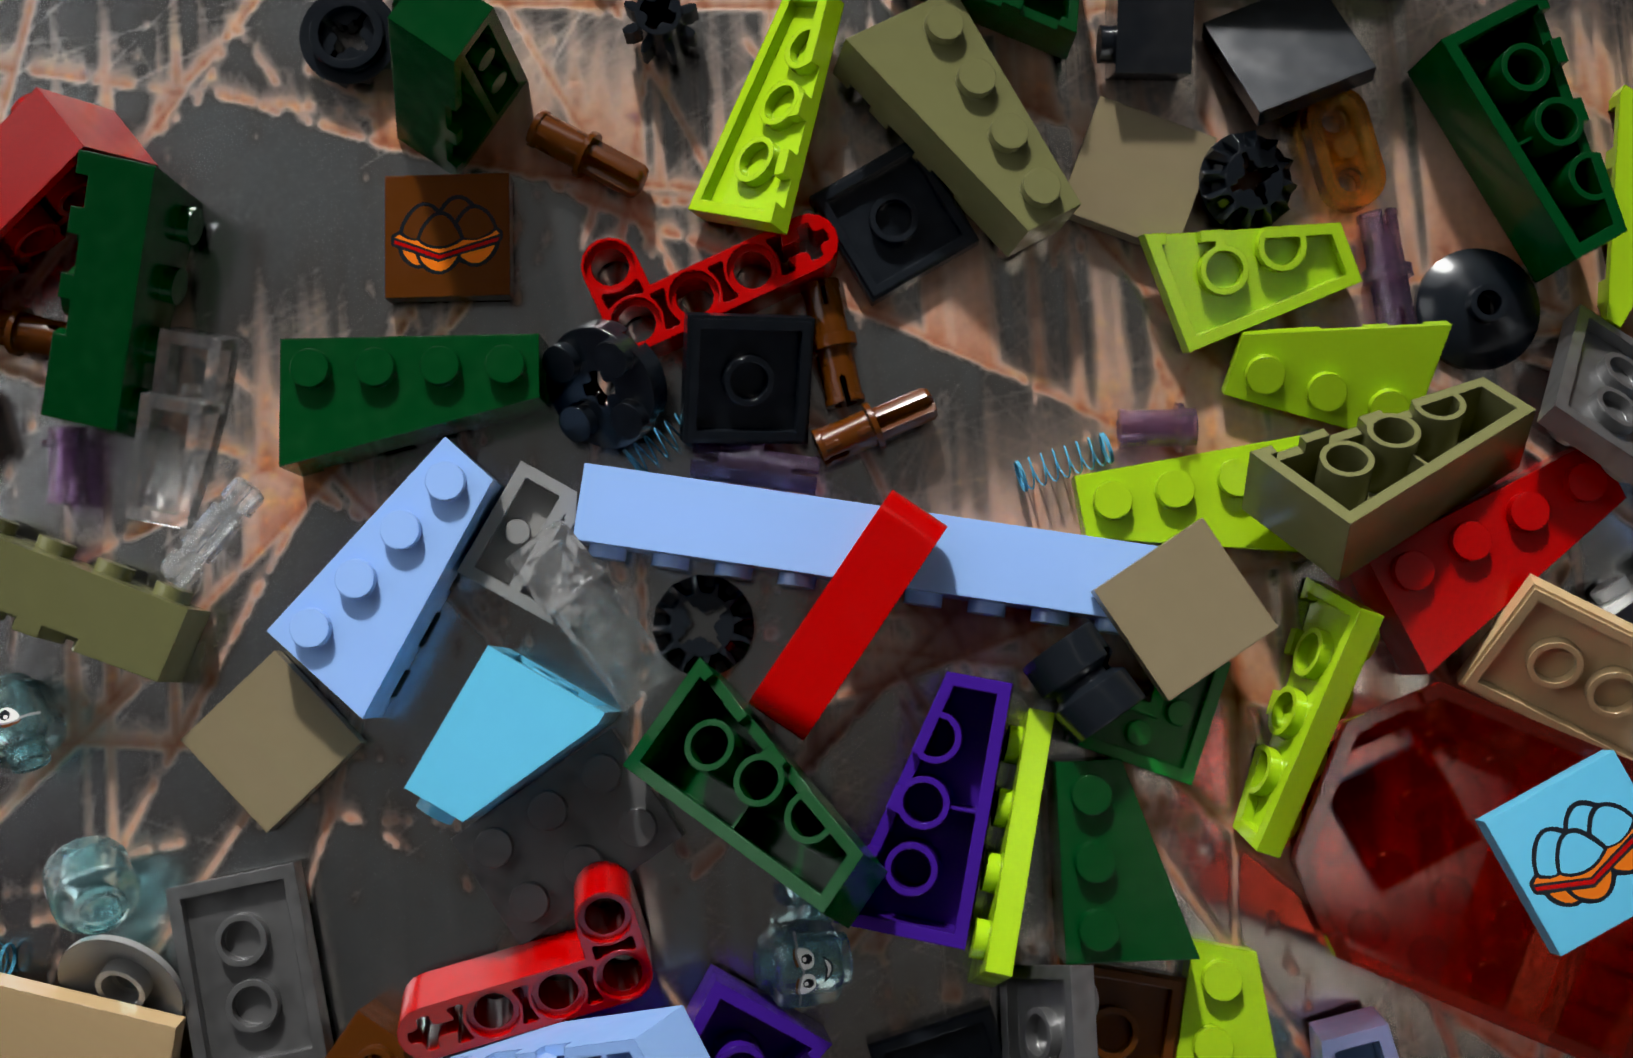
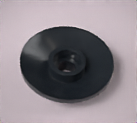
M1464 249L1445 256L1425 273L1418 285L1414 298L1415 324H1422L1425 321H1448L1452 324L1440 360L1452 367L1465 371H1490L1514 361L1529 347L1539 326V297L1529 275L1509 257L1488 249ZM1479 295H1485L1491 301L1494 308L1492 315L1484 314L1478 308L1477 298Z

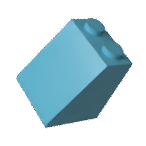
M488 645L404 788L420 797L416 804L419 810L444 824L452 825L455 818L465 822L485 815L613 724L621 711L513 649Z

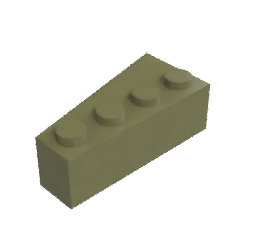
M927 0L845 39L833 74L847 89L851 86L854 87L871 105L869 112L885 129L890 126L915 152L912 157L915 160L917 158L929 172L933 171L955 194L953 198L959 207L1007 257L1058 232L1081 205L1080 200L961 0Z
M1481 377L1411 400L1409 410L1396 414L1383 413L1381 410L1360 416L1358 417L1356 427L1329 435L1322 428L1301 435L1298 446L1277 452L1272 445L1251 451L1242 510L1339 582L1519 468L1536 409L1485 377Z
M0 516V620H5L7 615L13 617L11 629L34 638L58 644H64L66 639L74 641L71 648L73 652L150 680L182 683L211 614L210 611L191 604L195 595L193 592L160 580L156 581L153 589L132 581L136 570L102 557L97 558L95 565L74 558L78 547L44 534H39L35 543L16 535L20 524Z

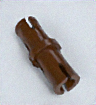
M827 277L823 279L824 285L821 286V292L818 279L801 285L800 292L803 295L807 315L815 318L813 357H817L826 398V409L832 410L842 407L841 403L845 402L844 395L847 407L860 404L866 399L865 394L862 393L853 348L857 346L858 342L855 331L848 330L839 289L840 282L836 277Z

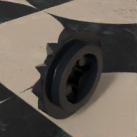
M382 0L315 1L306 12L299 31V44L305 61L322 80L326 79L337 83L346 89L349 84L361 82L372 85L373 78L382 70L392 69L387 19L391 10ZM336 27L340 31L345 30L352 34L359 27L362 28L359 35L364 40L368 49L366 51L362 49L358 51L354 47H348L342 53L343 44L332 28Z
M1256 130L1230 134L1216 142L1205 155L1199 173L1200 194L1209 213L1223 226L1232 230L1269 227L1290 210L1288 202L1292 192L1298 186L1292 182L1290 167L1294 160L1284 157L1277 148L1278 139H1266L1257 135ZM1245 169L1248 172L1264 171L1265 177L1262 178V182L1255 186V192L1252 189L1244 191L1239 189L1232 192L1230 186L1238 183V179L1245 175Z
M694 575L672 584L657 603L652 633L662 657L676 669L688 674L700 657L720 674L734 667L748 651L754 634V617L748 600L735 585L716 576ZM690 603L694 609L698 608L705 615L713 610L717 612L725 606L727 610L719 616L720 620L714 625V629L718 634L716 638L722 645L720 648L717 649L713 642H708L702 636L694 640L688 639L685 643H681L680 640L687 635L686 631L693 625L688 616L690 612L685 607L686 604Z

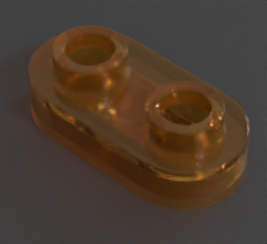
M1349 90L1304 108L1300 118V130L1320 198L1328 207L1341 213H1355L1365 209L1381 194L1386 183L1385 166L1365 101L1358 93ZM1331 117L1335 119L1339 125V132L1333 133L1326 130L1322 124V118ZM1339 175L1350 176L1355 182V191L1344 190L1339 184Z

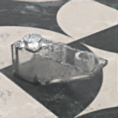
M554 521L504 560L506 565L622 711L627 710L673 672L671 666L605 572L565 521Z

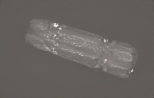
M239 476L234 478L221 492L223 500L220 504L213 502L181 539L183 547L180 550L173 548L160 563L161 573L167 580L182 589L190 588L204 572L201 569L203 563L211 564L244 526L240 523L241 519L244 516L250 518L264 502L263 494L246 479Z

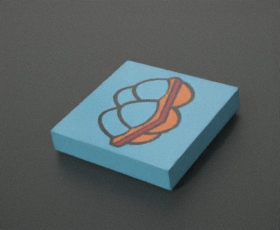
M1600 750L1475 819L1550 953L1561 957L1633 917V783L1614 750Z

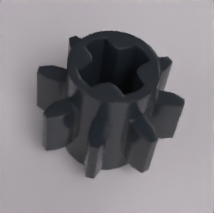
M638 0L637 3L625 1L626 14L634 23L628 24L622 29L627 44H636L642 41L641 54L644 63L648 64L656 56L659 58L668 57L671 64L675 65L677 64V53L681 51L684 45L688 47L697 46L696 32L687 26L699 19L695 3L681 6L680 0ZM665 19H670L672 24L664 22ZM650 24L658 26L657 29H651Z

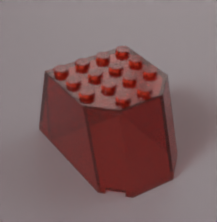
M1435 682L1342 721L1290 856L1292 867L1332 956L1572 1057L1633 1058V917L1561 957L1550 953L1475 819L1598 751L1605 749L1442 682ZM1617 755L1633 783V761Z

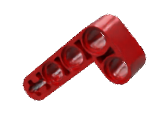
M807 213L791 219L787 235L764 231L650 284L635 252L629 244L620 239L607 237L596 240L588 246L582 256L581 271L602 319L612 320L624 326L630 320L639 316L649 317L656 322L655 330L651 337L645 341L635 343L640 346L646 342L655 352L656 356L660 358L683 347L684 312L680 309V303L689 292L702 290L711 294L713 303L704 313L755 314L800 293V286L807 282L818 279V282L821 283L824 278L830 277L837 266L839 239L835 227L828 219L821 215ZM809 240L813 247L821 246V257L812 260L807 252L800 253V242ZM777 251L782 252L783 263L788 261L789 273L786 275L781 274L780 261L775 253ZM618 261L629 266L627 276L619 284L609 286L597 281L601 268L609 262ZM759 264L767 268L771 275L768 281L761 287L746 288L736 280L739 271L746 265Z
M892 490L777 658L748 704L804 741L948 526L895 490Z
M610 861L594 862L582 869L574 883V919L576 929L431 970L414 977L405 987L398 1021L397 1037L403 1051L413 1058H441L631 1002L641 997L650 988L653 979L650 940L636 891L627 870L618 863ZM601 898H610L617 901L616 904L604 908L591 904ZM621 955L634 957L633 959L622 963H617L610 960L616 956ZM556 974L569 976V978L562 981L549 980L547 977ZM497 993L505 997L493 1000L485 998L484 995Z

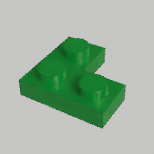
M1226 662L1170 701H1164L1153 683H1151L1146 701H1140L1077 746L1107 757L1122 759L1124 763L1184 784L1192 785L1231 662ZM1067 734L1065 742L1075 745Z

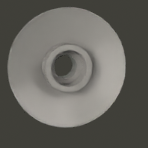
M100 934L87 936L74 942L59 961L57 976L60 987L183 1016L185 1012L186 993L179 976L164 958L139 942L116 935Z

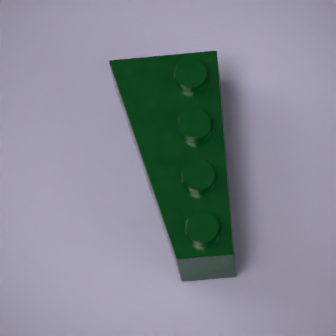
M1517 0L1441 39L1407 73L1532 278L1537 283L1627 232V228L1601 153L1591 152L1584 131V123L1589 118L1582 98L1573 99L1562 66L1569 60L1561 37L1552 38L1544 13L1550 9L1548 0Z
M79 149L75 173L87 175L88 180L84 207L72 205L70 207L67 232L77 234L78 249L75 266L68 272H61L58 297H61V307L68 318L66 328L60 327L52 333L41 415L68 425L141 441L144 427L152 422L156 413L157 394L154 388L160 366L168 361L172 351L173 336L170 326L175 307L182 303L187 293L188 273L185 268L191 245H195L199 241L203 231L202 202L155 165Z
M539 333L280 339L279 467L303 477L322 472L324 468L350 461L355 463L378 457L379 453L409 445L419 446L438 441L440 437L471 429L475 431L550 411L551 399L546 383V372L542 364L543 354L549 346Z
M699 657L623 766L821 913L849 929L888 871L730 682Z

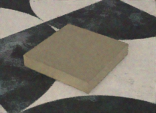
M1100 96L1068 180L1081 202L1079 208L1068 220L1139 246L1141 244L1138 236L1143 234L1183 233L1199 190L1201 164L1207 152L1216 143L1217 138Z
M1203 518L1198 519L1091 591L1164 701L1172 700L1278 628Z
M274 650L180 739L266 833L275 831L367 743L360 733L297 666L279 650Z

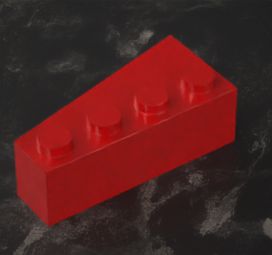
M36 87L31 93L22 96L13 104L10 115L0 124V288L20 273L14 264L20 257H31L44 250L48 252L66 238L60 226L69 220L71 205L84 207L88 176L75 173L79 149L158 166L114 110Z
M1575 447L1560 451L1476 494L1353 572L1349 577L1364 605L1385 616L1379 628L1380 635L1401 674L1427 675L1509 603L1530 573L1539 577L1627 497L1619 482L1610 477L1599 463Z

